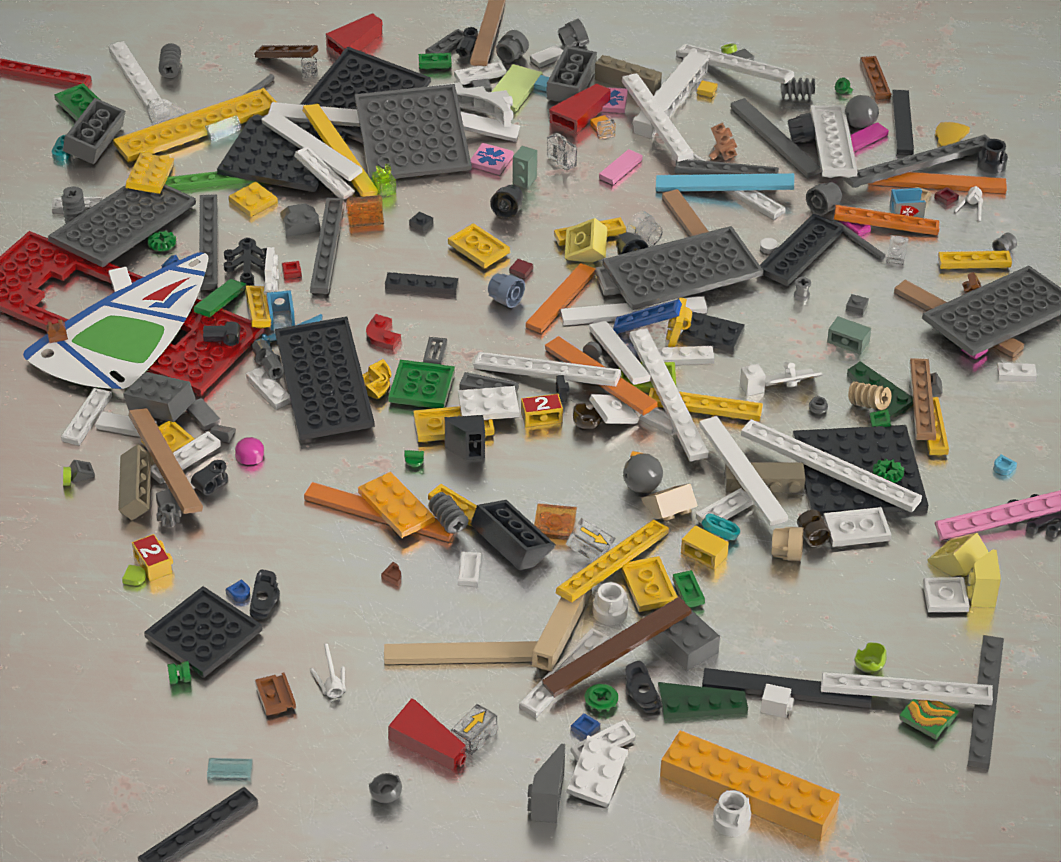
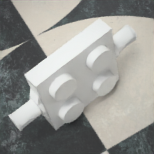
M267 247L264 283V294L266 296L269 292L278 291V280H276L279 279V269H277L278 255H275L274 247Z

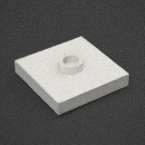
M591 394L589 400L605 423H638L639 417L634 410L615 396Z
M964 577L923 578L922 583L928 612H969L970 606Z

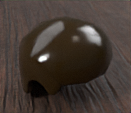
M578 403L573 407V422L579 428L594 429L601 423L602 417L594 407L588 409L586 403Z

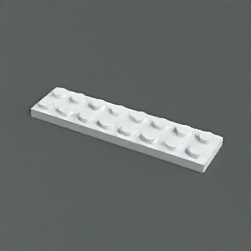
M811 105L810 112L816 135L815 139L822 177L833 178L835 176L850 178L857 176V166L844 105Z

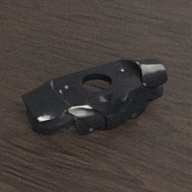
M261 569L256 575L250 603V615L255 619L266 618L276 601L280 598V590L276 582L277 577L272 571ZM258 593H265L268 598L261 600L256 595Z
M642 661L628 664L625 669L627 694L645 712L654 713L658 711L662 706L660 697L646 666ZM641 685L650 686L649 691L645 693L639 692L638 688Z

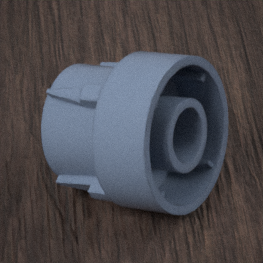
M497 273L488 284V296L510 308L515 307L521 301L525 291V282L513 275Z

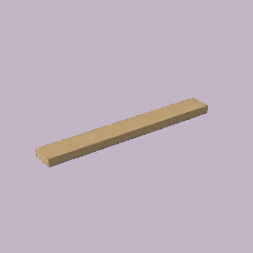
M538 641L384 644V664L532 662L533 650Z

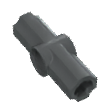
M255 340L252 346L256 362L262 365L269 378L273 380L281 378L284 375V367L280 363V356L273 352L266 340Z

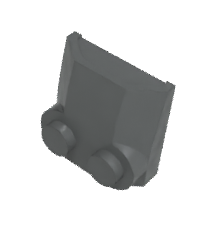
M306 203L287 206L280 212L286 237L321 231L319 215L314 207Z

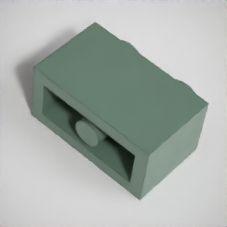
M521 146L514 154L512 184L528 189L536 180L538 150Z
M837 316L829 327L827 343L861 355L870 342L871 328Z

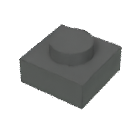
M851 294L846 304V311L863 315L869 298Z

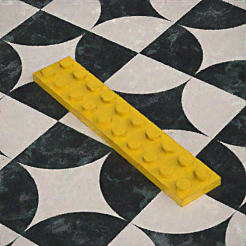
M265 88L115 138L113 139V144L127 162L135 161L140 153L149 152L154 154L242 124L254 115L269 114L272 102L277 103V101Z

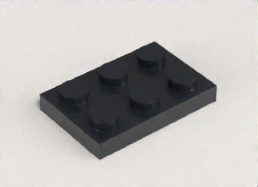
M692 312L691 326L683 330L681 340L712 346L713 348L734 353L744 332L745 324Z

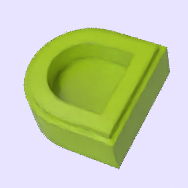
M128 565L122 578L123 584L133 586L142 584L146 580L145 570L140 566Z

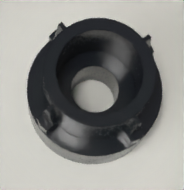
M811 112L800 114L796 118L787 121L792 142L807 143L816 141Z
M999 139L985 140L978 156L977 165L979 169L990 174H998L1006 169L1008 156L1005 152L1006 144L1004 141Z
M507 185L498 189L490 200L492 211L500 218L509 219L514 217L521 209L523 193L515 185Z
M631 232L619 235L616 241L618 255L649 247L640 235Z

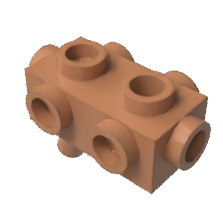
M723 122L711 127L717 144L714 145L715 150L708 155L709 158L713 161L717 156L722 155L724 160H728L736 156L735 148H737V144L734 138H730L733 136L730 128H726Z

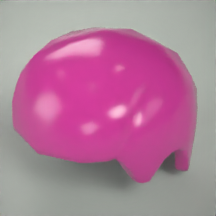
M246 437L238 441L235 447V458L238 462L245 465H254L263 460L264 445L259 439Z

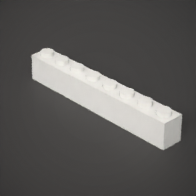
M691 51L683 58L681 64L677 65L676 70L669 75L667 81L663 82L662 87L655 92L654 98L668 117L672 115L706 73L709 56ZM641 110L632 122L634 133L652 139L657 132Z

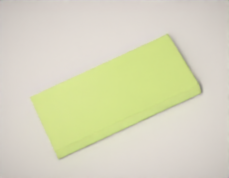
M513 64L492 92L506 90L513 100V106H510V110L516 112L532 92L534 83L540 75H543V72Z

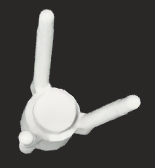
M977 186L970 188L968 194L965 195L954 212L956 213L966 201L970 204H978L977 220L980 221L983 203L981 189Z
M325 643L324 648L330 677L326 679L324 684L314 668H311L310 671L322 688L323 695L337 698L346 691L345 667H341L340 679L335 676L328 644Z

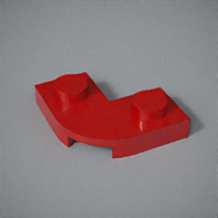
M378 314L374 315L366 327V335L371 340V344L394 351L401 341V334L388 331L392 325V318Z

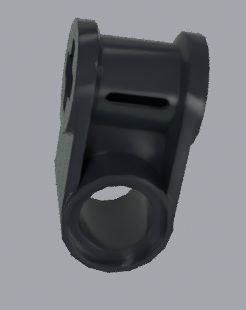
M214 460L200 471H197L191 478V484L205 495L212 494L216 489L228 482V474L225 472L227 468L225 461Z

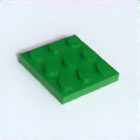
M400 360L388 396V402L430 408H445L455 374V366Z

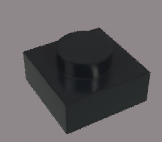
M420 211L409 220V226L422 232L434 223L433 217Z
M564 375L556 376V393L559 394L561 402H566V396L570 393L569 383L565 382Z

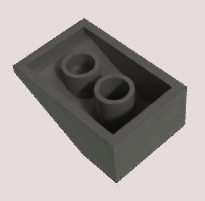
M566 744L559 745L536 772L533 784L528 785L527 797L531 798H528L527 811H531V821L557 823L565 773Z

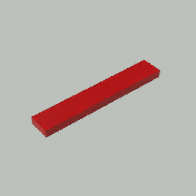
M0 59L1 74L74 87L82 83L88 86L92 81L90 75Z

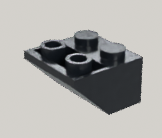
M483 415L444 417L445 448L465 460L485 459Z

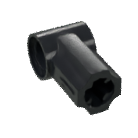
M467 27L463 31L464 36L456 49V53L461 58L470 56L475 47L478 30L474 27Z
M233 321L227 322L225 326H203V341L224 342L228 346H235L240 340L241 326Z

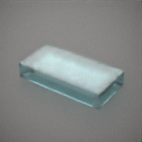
M237 115L205 126L210 142L242 131Z
M209 758L207 780L251 781L253 759Z

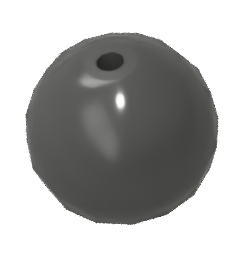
M857 95L851 98L845 106L847 122L856 129H864L874 124L879 116V108L876 101L866 95Z
M645 453L637 454L625 463L623 479L631 490L637 493H649L654 491L662 482V465L652 455Z

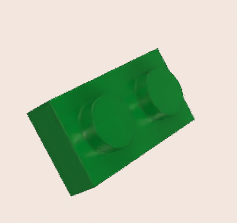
M451 53L418 54L419 69L452 68Z
M692 570L673 574L672 580L679 596L689 607L705 604V597Z

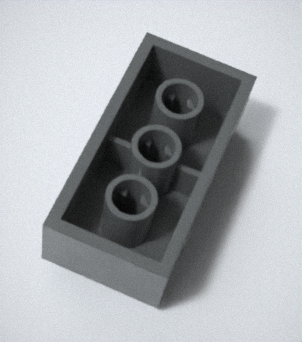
M565 46L547 81V99L562 102L585 90L595 72L597 52Z
M94 98L66 134L63 151L94 164L122 128L126 111Z

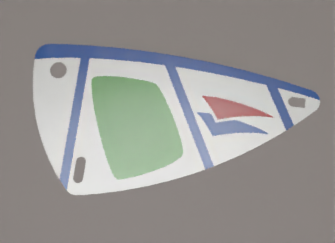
M202 252L195 253L110 294L65 322L68 340L50 343L48 334H46L24 351V358L39 369L73 383L109 389H125L130 387L164 352L185 322L200 291L207 268L208 255ZM196 259L201 261L194 267L189 266V263ZM45 349H51L54 351V355L50 358H44L41 356V352ZM110 372H118L125 378V381L118 382L110 375Z

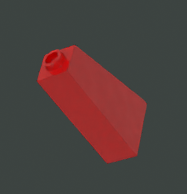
M371 13L326 33V47L337 56H340L347 46L361 51L383 34V22L379 17Z
M596 83L549 109V122L578 134L590 122V119L597 116L602 111V107L610 101V89Z
M413 698L410 699L388 726V740L452 771L457 766L461 767L466 761V745Z

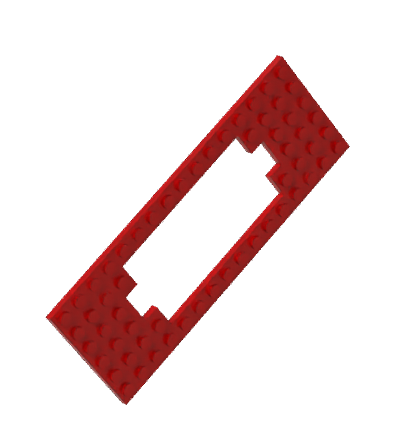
M28 231L0 256V311L47 330L46 325L48 322L56 324L59 323L58 320L63 322L69 320L36 306L45 298V292L38 288L51 276L64 281L77 269L111 283L109 270L120 267L111 263L101 267L49 242L48 238ZM128 271L132 283L143 278V276ZM196 298L189 316L181 326V330L189 333L176 345L169 344L146 372L189 381L193 392L202 395L265 332V328L252 327L251 320L222 308L210 318L194 312V306L202 300ZM231 321L237 322L241 326L240 340L235 346H228L224 342L203 341V326H225L227 322Z

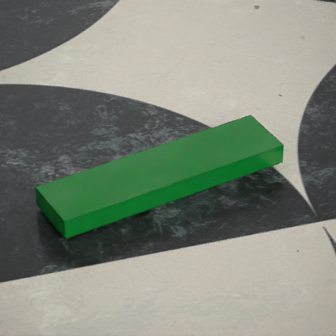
M230 278L195 305L194 312L210 318L242 293L246 288V283Z

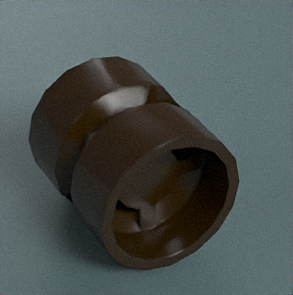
M807 510L798 517L797 525L803 528V536L809 546L819 547L829 541L831 531L819 511Z

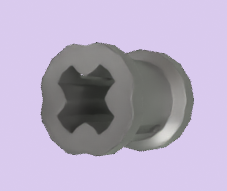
M799 277L795 280L796 290L794 291V298L799 301H806L810 298L809 287L811 286V280L806 277Z

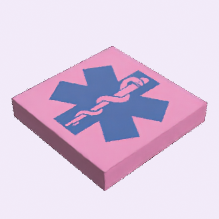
M609 88L610 101L602 107L601 112L625 113L628 90Z
M482 143L470 159L472 168L500 175L512 159L514 151Z

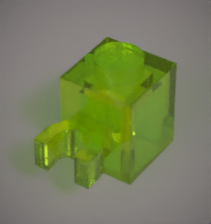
M389 163L385 164L386 168L384 170L380 166H376L377 172L372 173V181L378 189L380 198L396 194V180L391 173Z

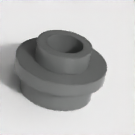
M817 396L810 401L809 409L817 414L824 413L828 409V403L825 398Z

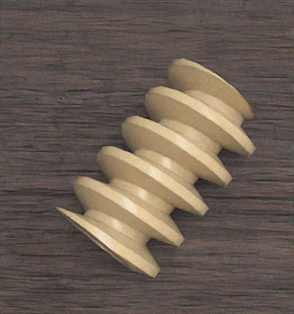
M857 381L852 382L849 387L848 397L852 405L885 410L891 402L892 395L888 387L884 388L883 386L858 383Z

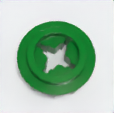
M159 230L158 233L154 232L152 236L148 237V245L156 251H167L176 245V236L173 235V232L168 233L167 230L164 232Z
M885 458L884 461L878 460L877 464H874L873 474L895 483L903 478L904 467L901 466L900 462L895 463L894 459L888 461Z
M596 684L586 690L584 699L586 705L590 706L591 710L598 709L599 712L602 710L609 712L610 708L616 707L618 693L609 685ZM605 697V700L598 701V698Z

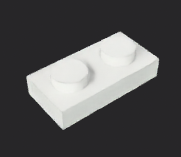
M998 363L997 365L999 381L1036 382L1035 364Z

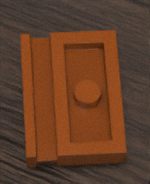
M285 672L280 676L271 675L255 679V685L266 716L287 711V708H296V702Z

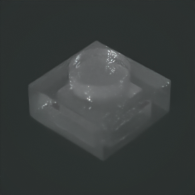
M614 119L597 122V136L599 139L615 137L616 123Z

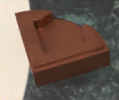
M392 562L381 573V579L399 586L402 580L399 566Z

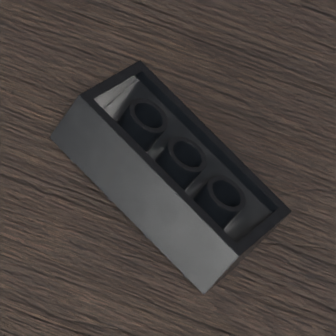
M507 500L477 505L470 523L479 534L518 570L535 567L556 545Z

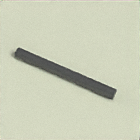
M833 220V222L844 226L842 233L880 260L885 258L886 255L838 220Z

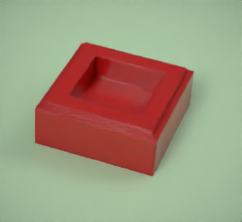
M299 261L281 263L284 279L302 277Z

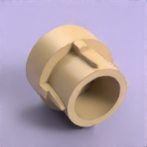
M775 528L772 538L773 557L801 562L803 528Z

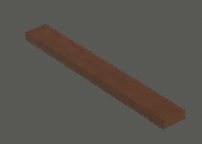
M677 597L542 680L543 686L554 698L691 615V608L680 597Z

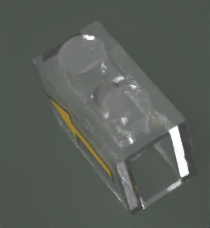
M581 518L565 545L584 555L589 560L595 561L610 550L616 538Z
M476 704L451 729V732L466 745L465 752L472 756L483 747L485 741L490 736L492 737L496 734L498 730L497 715Z

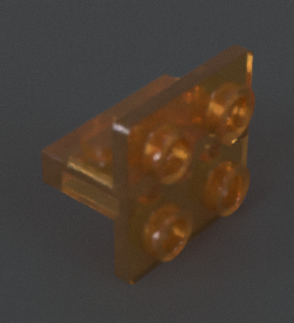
M382 195L347 198L346 210L349 227L384 224Z

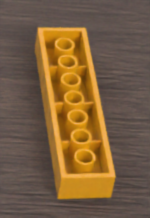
M681 730L661 759L660 777L717 800L726 790L739 791L746 798H749L751 814L820 842L838 811L839 793Z

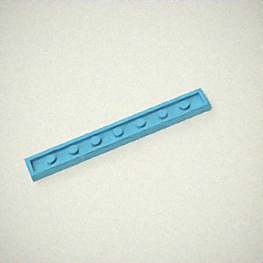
M794 173L656 175V192L676 189L679 191L794 190Z

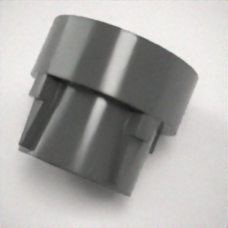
M579 18L566 23L565 26L558 29V36L564 48L565 46L580 48L589 44L587 32Z
M509 30L496 46L497 56L502 62L510 63L514 59L521 58L528 51L529 42L520 31Z
M833 182L818 184L806 193V203L809 209L819 216H823L835 209V205H839L842 199V192L839 186Z

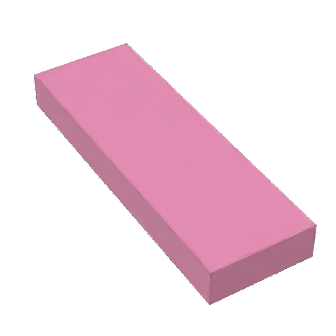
M628 149L599 173V179L613 185L641 162L643 155Z

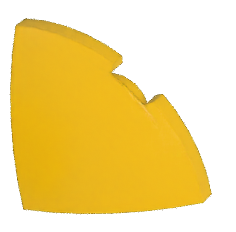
M955 122L939 123L935 130V137H938L937 144L942 147L960 142L969 133L970 127Z
M384 359L370 365L368 372L362 374L368 396L378 399L389 389L391 370Z

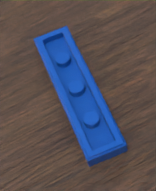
M677 299L616 317L613 330L616 334L677 317L679 316L682 303Z

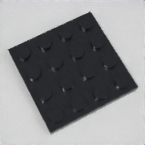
M202 586L144 631V636L181 663L188 661L189 668L204 678L262 631V624Z

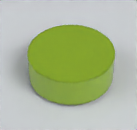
M735 43L721 46V53L731 54L737 51Z
M63 467V486H70L71 468Z

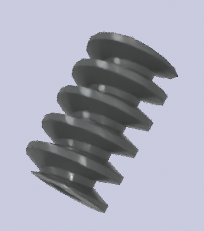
M168 43L161 48L158 70L163 77L174 78L179 73L181 49L177 44Z
M792 78L791 82L781 83L782 98L784 99L785 95L788 94L789 99H791L792 94H794L797 99L799 94H801L802 99H804L807 94L808 98L811 99L812 94H815V78H812L811 82L809 78H806L804 82L802 78H799L798 82H796L795 78Z
M75 186L65 188L61 199L63 201L65 223H68L86 210L83 190Z
M440 492L429 501L428 507L448 533L460 532L467 526L469 519L460 507L457 506L456 502L453 501L451 496Z

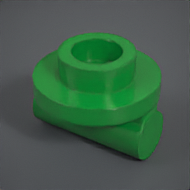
M840 78L836 81L835 90L837 93L845 94L847 92L851 94L853 92V88L850 87V81L847 78Z
M405 450V463L412 467L420 466L424 462V451Z

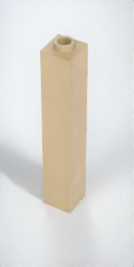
M592 589L572 603L563 597L560 598L533 650V667L552 672L592 594Z

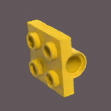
M679 298L682 303L679 316L668 321L667 328L670 329H668L665 339L669 340L668 347H676L680 331L686 330L691 326L692 311L686 307L687 299Z

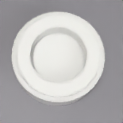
M765 238L760 242V250L763 253L772 254L778 248V242L775 239Z

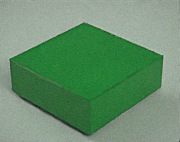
M888 409L870 413L872 426H892Z

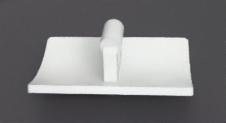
M786 361L784 363L785 373L766 376L765 386L786 384V387L797 386V382H800V380L821 377L823 374L822 372L815 373L812 369L795 371V364Z

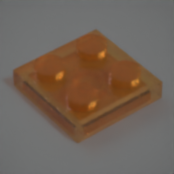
M537 504L534 525L549 539L573 541L577 507Z

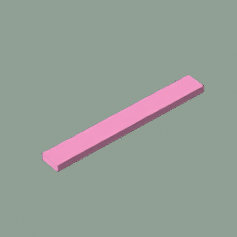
M1061 490L938 520L934 524L940 541L1061 512Z

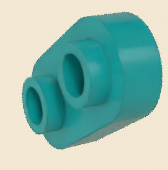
M66 135L60 136L52 148V158L56 161H64L70 156L69 153L63 151Z
M707 514L702 520L704 530L723 537L725 540L734 541L741 532L735 523L714 514Z

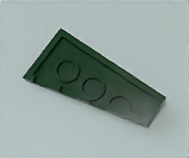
M861 361L847 370V376L853 382L857 381L858 383L883 386L890 389L892 395L891 402L886 408L889 410L890 420L913 406L911 395Z
M658 682L663 719L748 713V704L744 691Z

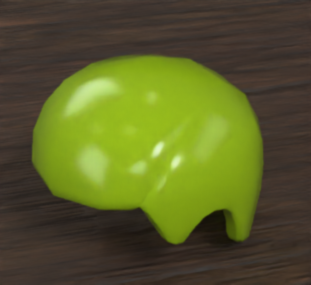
M867 643L864 650H857L854 658L855 665L859 670L866 673H874L881 670L887 660L886 649L880 643Z

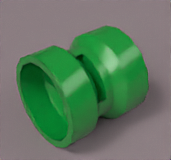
M188 661L178 665L174 663L167 664L170 685L177 684L179 681L184 683L191 682Z

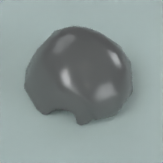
M382 773L369 783V791L372 798L381 804L391 803L400 797L402 783L398 775Z

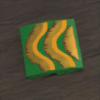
M913 699L899 716L901 721L937 739L945 727L948 729L959 711L942 701Z

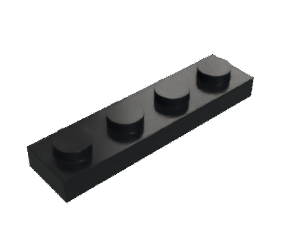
M387 272L385 289L450 295L457 294L459 278Z

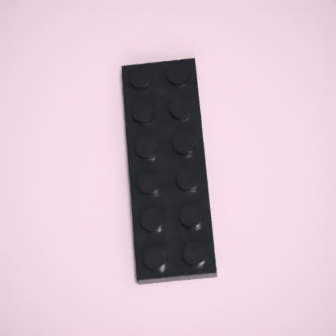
M813 213L760 264L763 269V275L788 286L843 232L844 226Z

